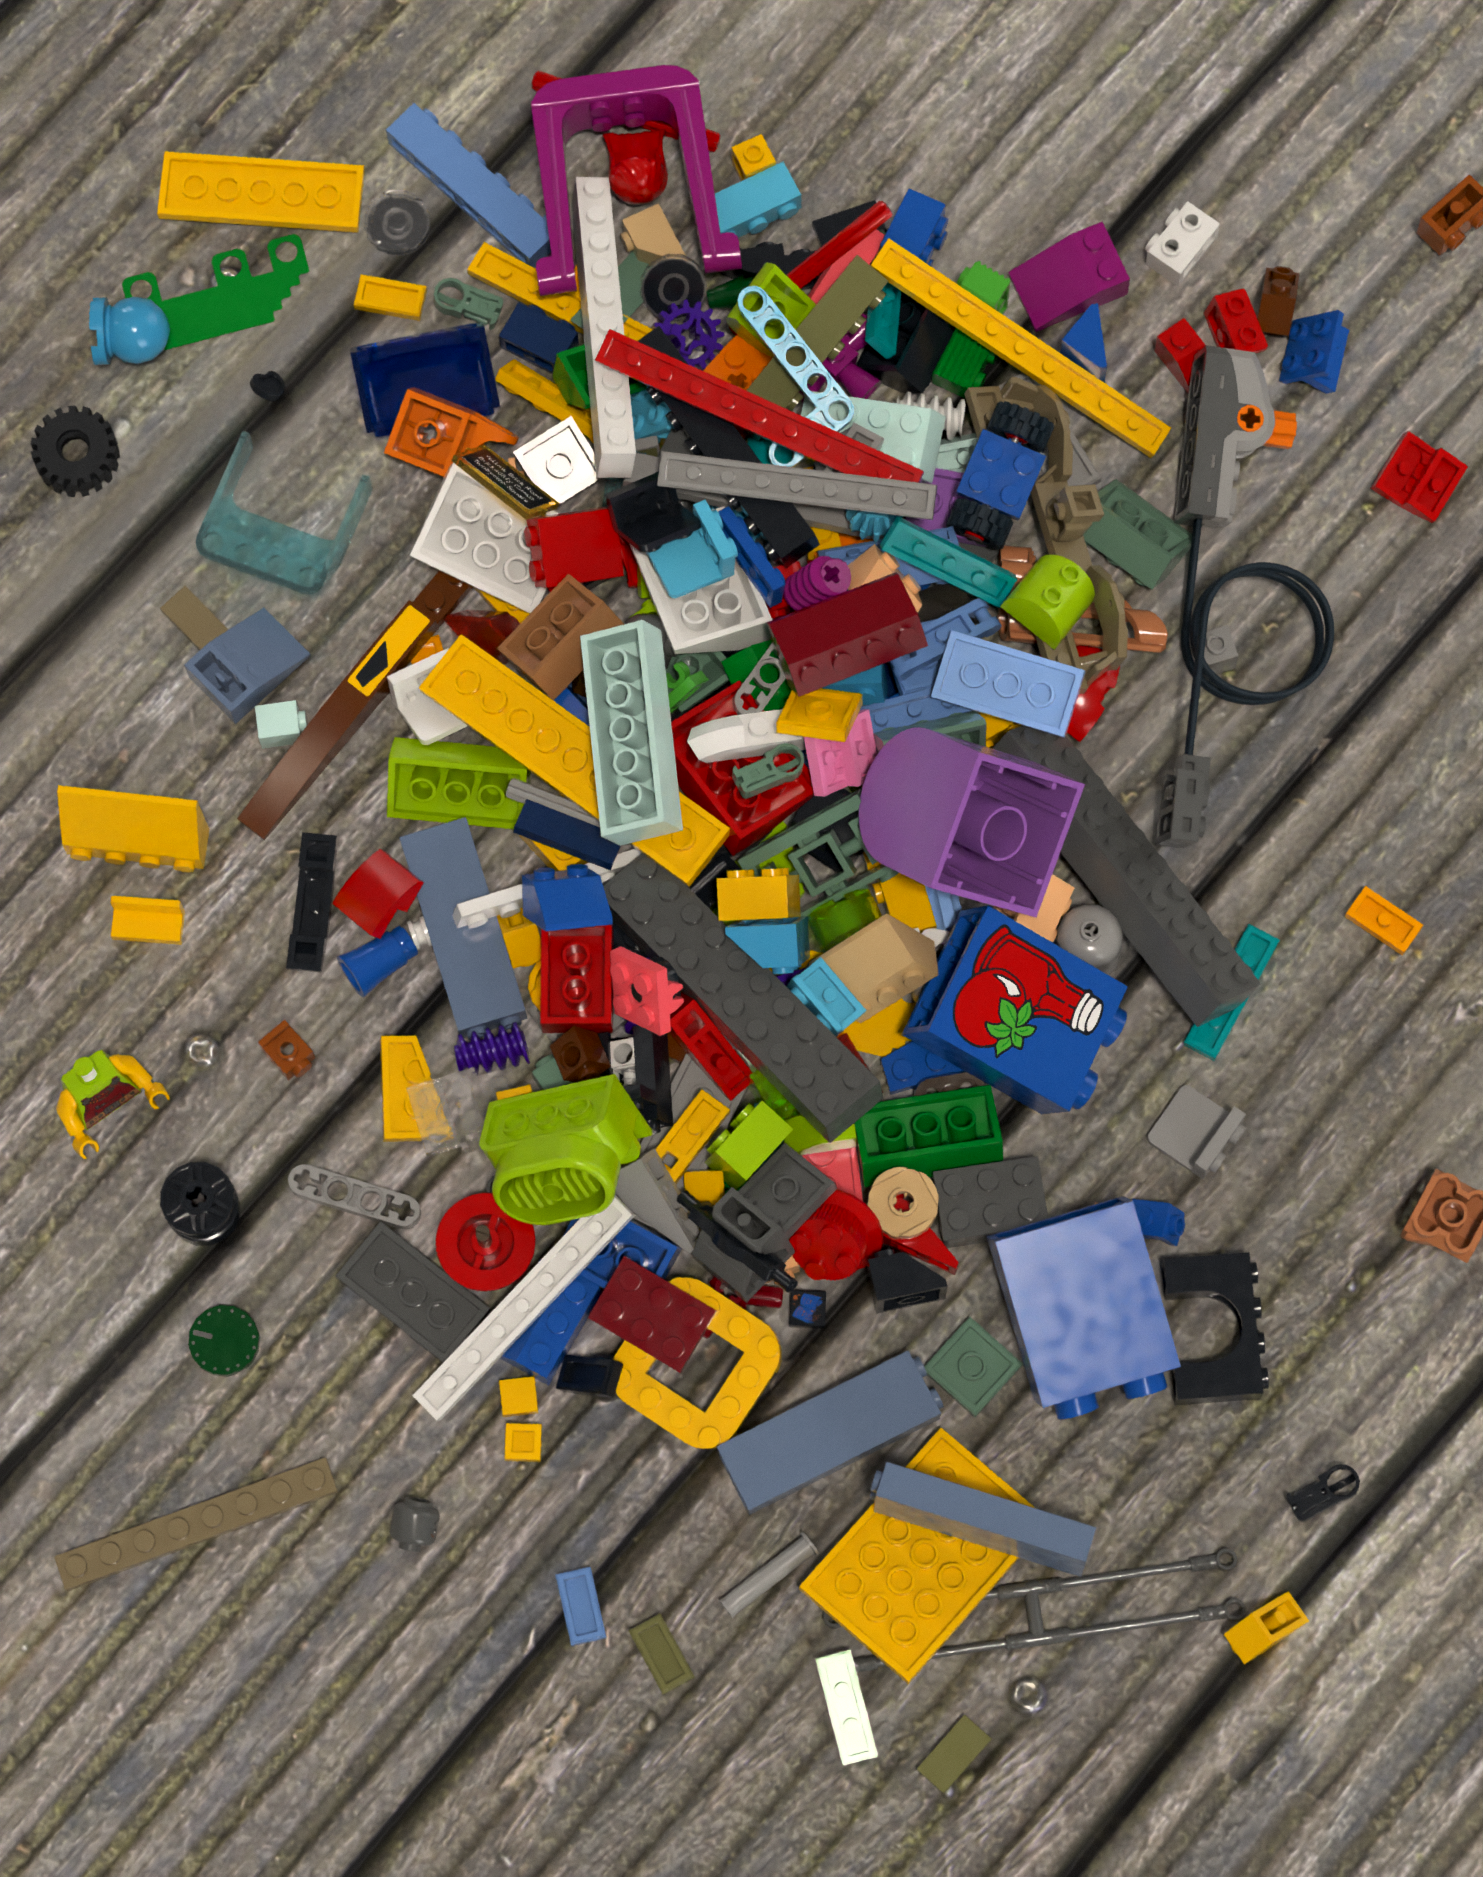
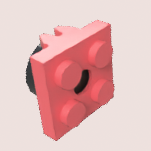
M621 946L611 950L610 972L613 985L614 1013L659 1036L671 1032L670 1014L675 1012L684 1003V998L681 997L683 984H680L675 969L663 957L654 956L647 959Z

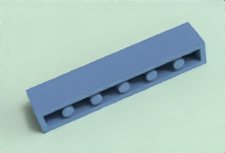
M413 103L386 129L388 143L514 257L535 268L540 258L547 257L551 253L546 215L541 217L533 210L534 205L525 195L514 193L503 175L498 172L493 174L486 168V162L477 152L472 151L470 153L462 146L463 143L456 133L450 129L446 132L439 126L438 119L427 108L422 110Z

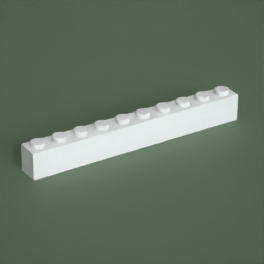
M576 177L571 204L597 478H631L636 448L629 377L595 361L609 329L624 335L609 177Z

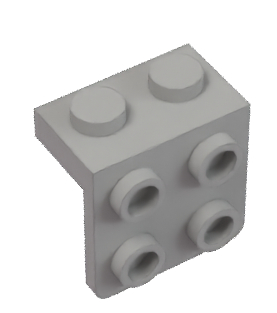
M1184 1085L1154 1125L1147 1139L1152 1146L1204 1180L1210 1170L1216 1173L1226 1159L1227 1155L1222 1152L1229 1142L1235 1145L1247 1127L1242 1124L1246 1114L1235 1106L1229 1113L1191 1086Z

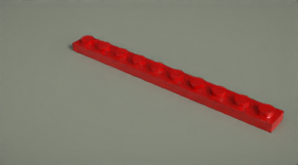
M609 329L595 359L601 365L837 472L920 483L924 471L611 329Z

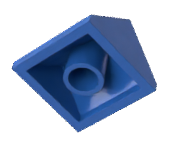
M1097 303L1089 306L1062 339L1060 353L1105 383L1107 363Z

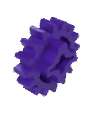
M683 300L680 303V309L675 303H672L668 306L669 314L661 311L657 315L662 323L655 322L652 324L651 329L654 330L660 326L687 364L693 367L696 366L697 369L703 371L707 367L705 360L710 363L716 357L713 352H720L724 347L717 343L718 339L725 336L724 332L716 331V326L721 323V320L715 319L712 321L710 316L713 309L709 308L705 312L701 311V302L699 301L690 308L688 300ZM686 316L681 325L670 323L676 317ZM700 323L704 325L707 334L704 333ZM688 330L690 332L689 338L693 339V341L686 345V337L681 334ZM693 350L705 351L698 358L688 359Z

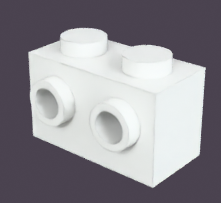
M1188 201L1181 210L1175 208L1165 222L1167 228L1161 235L1154 234L1145 248L1147 251L1146 265L1177 287H1179L1216 240L1220 228L1219 222Z

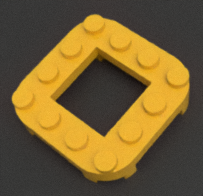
M677 1277L668 1282L717 1310L708 1329L743 1351L744 1354L706 1412H704L651 1377L648 1372L657 1359L624 1340L613 1360L623 1364L615 1393L623 1402L686 1444L700 1449H714L716 1446L737 1435L738 1429L774 1374L778 1372L782 1362L781 1344L776 1332L768 1324L704 1282L694 1278Z

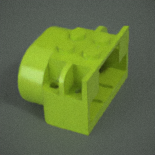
M612 1074L489 1102L479 1146L496 1169L492 1194L499 1208L508 1216L520 1222L532 1225H550L593 1216L607 1209L615 1197L621 1165L631 1163L639 1158L641 1145L637 1139L651 1136L652 1129L616 1075Z

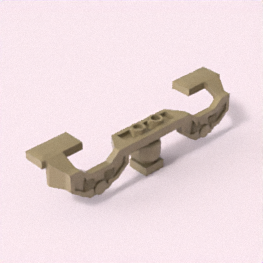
M1011 377L1001 391L999 386L969 387L964 395L977 439H979L983 429L987 430V426L999 401H1006L1012 405L1015 403L1022 408L1026 407L1029 411L1037 412L1040 416L1046 417L1055 426L1047 443L1049 450L1048 471L1034 484L1031 496L1049 555H1059L1073 561L1086 572L1093 583L1095 590L1093 602L1103 631V652L1079 657L1071 630L1055 650L1036 635L1035 637L1041 657L1086 671L1079 694H1084L1088 686L1108 670H1117L1127 658L1128 641L1124 597L1118 591L1116 582L1113 581L1112 576L1100 565L1092 566L1083 536L1093 522H1099L1104 516L1096 485L1068 486L1067 480L1072 475L1073 446L1069 428L1070 418L1067 411H1064L1062 401L1058 399L1057 394L1046 385H1034L1017 377Z

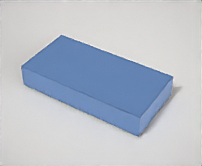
M591 1567L556 1574L571 1646L606 1639Z

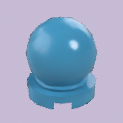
M107 297L93 298V301L90 302L89 329L96 330L97 346H91L95 365L110 364L111 357L114 355L123 362L143 363L153 360L164 351L170 333L169 321L163 310L152 300L130 297L121 299L114 306L109 305Z

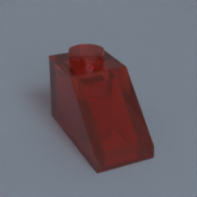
M464 610L447 615L444 619L458 637L462 634L503 665L508 663V660L497 648L520 623L507 611Z

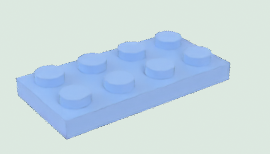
M951 630L931 698L1065 738L1086 671Z

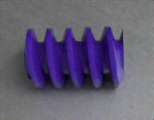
M517 1022L512 1023L511 1033L509 1034L503 1025H500L496 1037H494L489 1028H486L484 1039L482 1040L473 1031L471 1032L469 1043L465 1041L462 1034L457 1035L454 1051L461 1079L465 1078L466 1068L469 1069L473 1076L478 1075L480 1065L483 1066L487 1073L492 1072L493 1062H496L500 1070L506 1069L508 1058L513 1066L517 1067L520 1065L521 1055L530 1064L525 1035Z

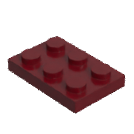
M624 1256L588 1318L681 1373L716 1315L717 1310Z

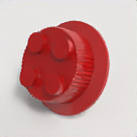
M835 1190L789 1238V1241L795 1250L793 1258L805 1270L809 1278L813 1280L826 1279L836 1281L843 1280L844 1278L847 1279L857 1270L868 1266V1259L874 1258L873 1254L881 1251L883 1231L878 1218L863 1201L844 1191Z

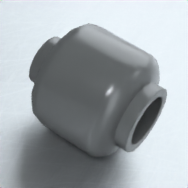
M405 1497V1502L397 1503L394 1507L390 1535L393 1539L400 1542L399 1548L420 1552L421 1546H428L434 1543L440 1514L437 1509L433 1508L432 1501L417 1497Z

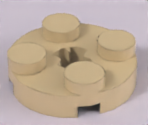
M895 1167L883 1172L875 1179L869 1192L868 1207L874 1212L881 1224L883 1233L887 1234L888 1237L897 1240L917 1237L926 1232L937 1217L938 1192L934 1183L926 1174L920 1171L917 1172L914 1169H907V1167ZM904 1194V1198L909 1195L913 1199V1202L909 1204V1211L902 1212V1209L898 1211L894 1208L893 1205L897 1203V1195Z

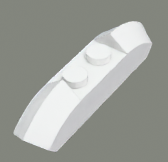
M783 709L715 719L691 728L687 740L698 760L705 763L762 756L765 752L784 743L793 744L800 750H806L803 736L777 733L776 722Z

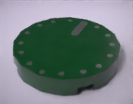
M218 1305L205 1310L195 1319L189 1331L188 1346L192 1358L202 1370L214 1376L230 1377L236 1375L238 1372L248 1368L259 1352L260 1335L255 1322L245 1311L235 1306Z

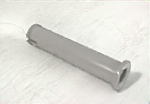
M803 1531L800 1533L801 1538L725 1597L719 1599L732 1618L814 1554L816 1556L820 1555L817 1548Z

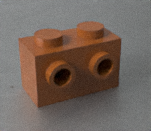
M1469 174L1421 217L1417 234L1439 256L1448 248L1453 251L1459 247L1466 238L1465 233L1472 227L1478 229L1483 225V187Z

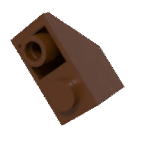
M1283 266L1266 267L1257 316L1263 332L1289 336L1300 273L1293 272L1292 269Z

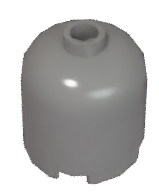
M1084 904L1071 909L1062 917L1053 943L1110 975L1116 969L1121 958L1123 931L1118 919L1108 909L1099 905Z

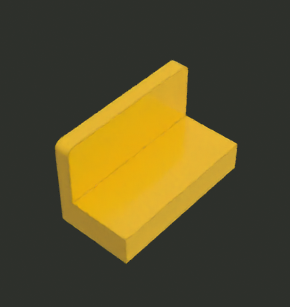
M111 896L110 903L114 909L111 928L112 940L182 944L185 910L181 901Z

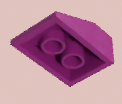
M1103 222L1070 234L1008 272L1009 278L1035 332L1084 313L1091 304L1098 303L1099 307L1128 295L1130 278Z

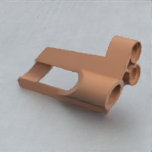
M1004 545L1003 549H1000L998 566L1014 573L1017 577V581L1008 596L1035 564L1036 555H1034L1032 548ZM1124 600L1125 622H1130L1134 630V638H1128L1127 650L1161 653L1166 649L1168 637L1166 626L1162 620L1151 611L1132 609L1129 603ZM1092 602L1080 618L1099 619L1094 602ZM998 608L997 619L1002 625L998 632L1003 641L1037 644L1034 633L1004 609ZM1072 632L1076 646L1103 647V635Z

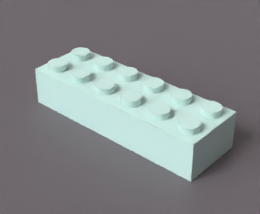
M639 620L580 636L601 837L621 846L683 831L661 630L644 620Z

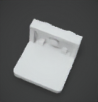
M449 648L387 676L393 705L422 745H429L467 727L465 723L423 694L419 689L420 685Z

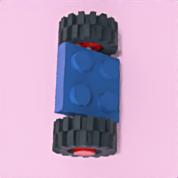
M999 401L997 403L987 430H982L955 494L964 498L956 499L946 523L947 527L953 526L957 535L964 536L969 541L973 540L979 545L1003 549L1014 523L1010 518L1017 521L1020 519L1046 458L1045 455L1040 453L1044 452L1055 427L1051 421H1048L1049 419L1040 416L1037 412L1029 411L1026 407L1022 408L1015 403L1013 405L1006 401Z

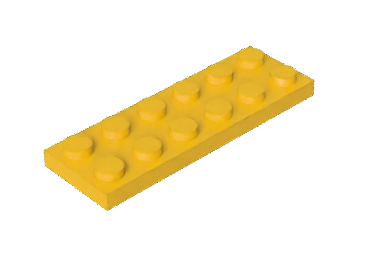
M164 151L157 215L159 219L358 233L365 168L364 165Z

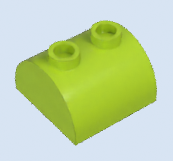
M765 263L749 285L761 287L795 330L816 306L814 301L772 263ZM750 294L744 299L743 305L748 311L756 312L762 307L763 300L759 295ZM737 302L725 318L729 327L751 346L770 357H774L741 315ZM777 321L769 322L764 329L765 334L771 339L780 338L785 331L784 326Z
M1044 555L1038 559L1000 607L1055 650L1092 604L1095 590L1089 576L1076 563L1063 556Z

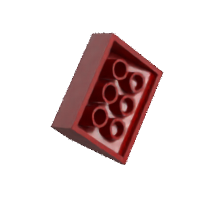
M740 680L671 722L678 785L690 800L730 828L729 837L723 844L732 856L761 839L814 797L810 770L805 764L803 765L802 773L794 781L785 782L751 798L744 799L732 779L733 767L736 765L737 769H741L762 760L764 755L710 763L698 760L687 742L691 728L715 719L738 715L733 708V698L742 686ZM751 694L748 697L741 695L740 698L744 701L742 707L745 710H748L750 707L758 708ZM782 753L777 755L773 762L776 767H779L796 757L788 753ZM798 765L786 772H793L797 769Z

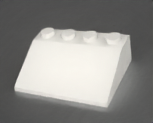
M453 462L443 478L409 556L530 614L540 604L547 588L535 587V581H532L529 574V562L532 561L531 549L527 546L524 536L525 527H528L527 518L559 513L543 505L529 510L493 481Z
M725 506L716 508V510L720 511L724 509ZM629 543L674 654L741 650L751 645L771 640V633L767 622L772 621L766 603L736 560L733 576L681 597L671 598L647 553L640 552Z

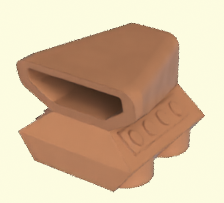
M1435 1169L1400 1237L1410 1242L1437 1247L1468 1263L1483 1235V1191L1476 1190L1459 1181L1453 1174Z

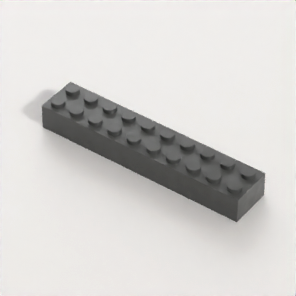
M1023 725L1007 731L992 749L1034 761L1085 784L1061 853L1101 905L1118 919L1123 933L1194 1024L1199 1027L1240 1006L1261 983L1255 977L1251 968L1244 963L1233 949L1229 940L1214 925L1207 912L1192 897L1188 888L1170 869L1166 860L1151 845L1144 832L1129 817L1122 804L1114 798L1104 785L1103 780L1088 765L1081 752L1074 747L1066 736L1065 738Z
M642 853L603 885L614 923L649 958L654 956L663 957L672 965L677 973L680 984H683L681 991L698 1003L727 1039L829 1143L834 1141L883 1099L880 1081L772 974L769 968H762L726 935V925L722 921H718V917L686 884Z

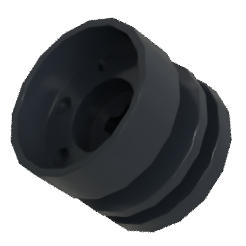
M190 1162L177 1167L166 1178L160 1191V1206L170 1227L183 1241L195 1246H211L225 1240L235 1230L240 1219L241 1203L229 1177L219 1167L209 1163ZM199 1194H202L206 1202H199L198 1207H195L191 1199H198Z

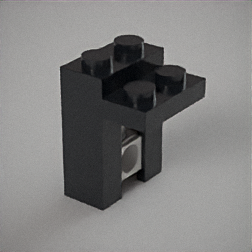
M639 1025L633 1026V1036L611 1039V1033L608 1031L597 1033L611 1065L600 1077L616 1075L652 1129V1134L661 1132L663 1127L673 1126L667 1033L659 1036ZM633 1051L631 1059L626 1062L628 1054Z

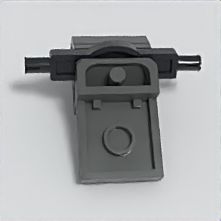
M784 1143L739 1191L732 1187L715 1205L709 1201L701 1203L687 1190L680 1193L677 1202L690 1211L688 1218L702 1229L692 1253L697 1262L747 1303L766 1282L774 1280L787 1293L789 1291L792 1292L796 1288L798 1281L784 1271L786 1267L785 1262L795 1253L788 1239L833 1194L837 1187L830 1178Z

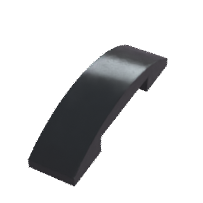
M302 832L298 863L300 871L293 929L289 939L287 970L322 972L334 891L337 854L336 835Z

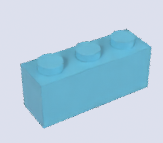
M784 162L715 193L720 233L732 232L738 238L748 233H759L769 223L779 218L781 220L789 219L802 208L801 193Z

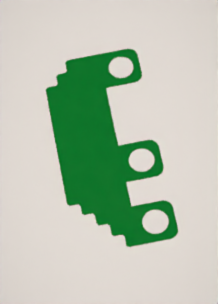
M296 234L272 239L267 245L273 272L251 277L245 252L241 249H234L216 254L212 258V266L218 285L216 287L162 301L156 276L153 273L146 272L127 277L122 282V288L126 299L133 297L130 289L134 282L145 280L151 284L152 293L147 299L152 300L158 305L169 321L170 333L164 349L168 350L274 322L273 312L282 309L281 300L291 296L290 288L299 285V276L308 273L310 270L301 238ZM283 242L293 243L297 248L296 257L289 262L280 261L276 256V248L279 244ZM230 256L238 258L242 265L241 271L232 277L225 276L220 270L222 260Z

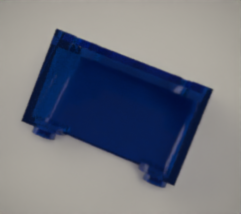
M483 322L350 348L366 432H374L375 437L391 434L407 389L412 387L476 411L483 416L494 414V408L500 407Z

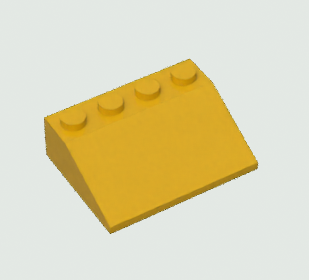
M58 785L57 797L62 846L66 853L70 854L71 858L80 861H90L91 857L105 858L107 863L123 865L126 861L139 862V865L142 867L153 869L159 868L160 864L173 866V869L181 872H193L194 868L204 869L210 829L197 800Z

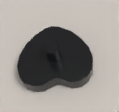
M268 371L266 374H255L250 380L251 389L266 400L278 401L285 390V383L282 377L274 371Z

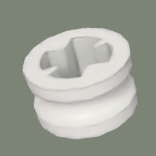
M423 916L419 917V920L415 923L411 922V920L406 921L417 950H421V946L427 944L429 947L432 946Z

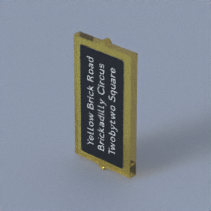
M486 445L473 449L466 448L464 452L454 455L451 460L526 520L539 515L545 516L547 512L557 509L560 504Z

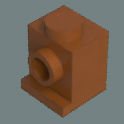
M283 1020L258 1042L263 1053L288 1081L294 1076L297 1078L301 1077L313 1065L311 1062L315 1059L313 1051L286 1020ZM288 1045L293 1046L294 1051L291 1055L286 1056L282 1054V1050Z

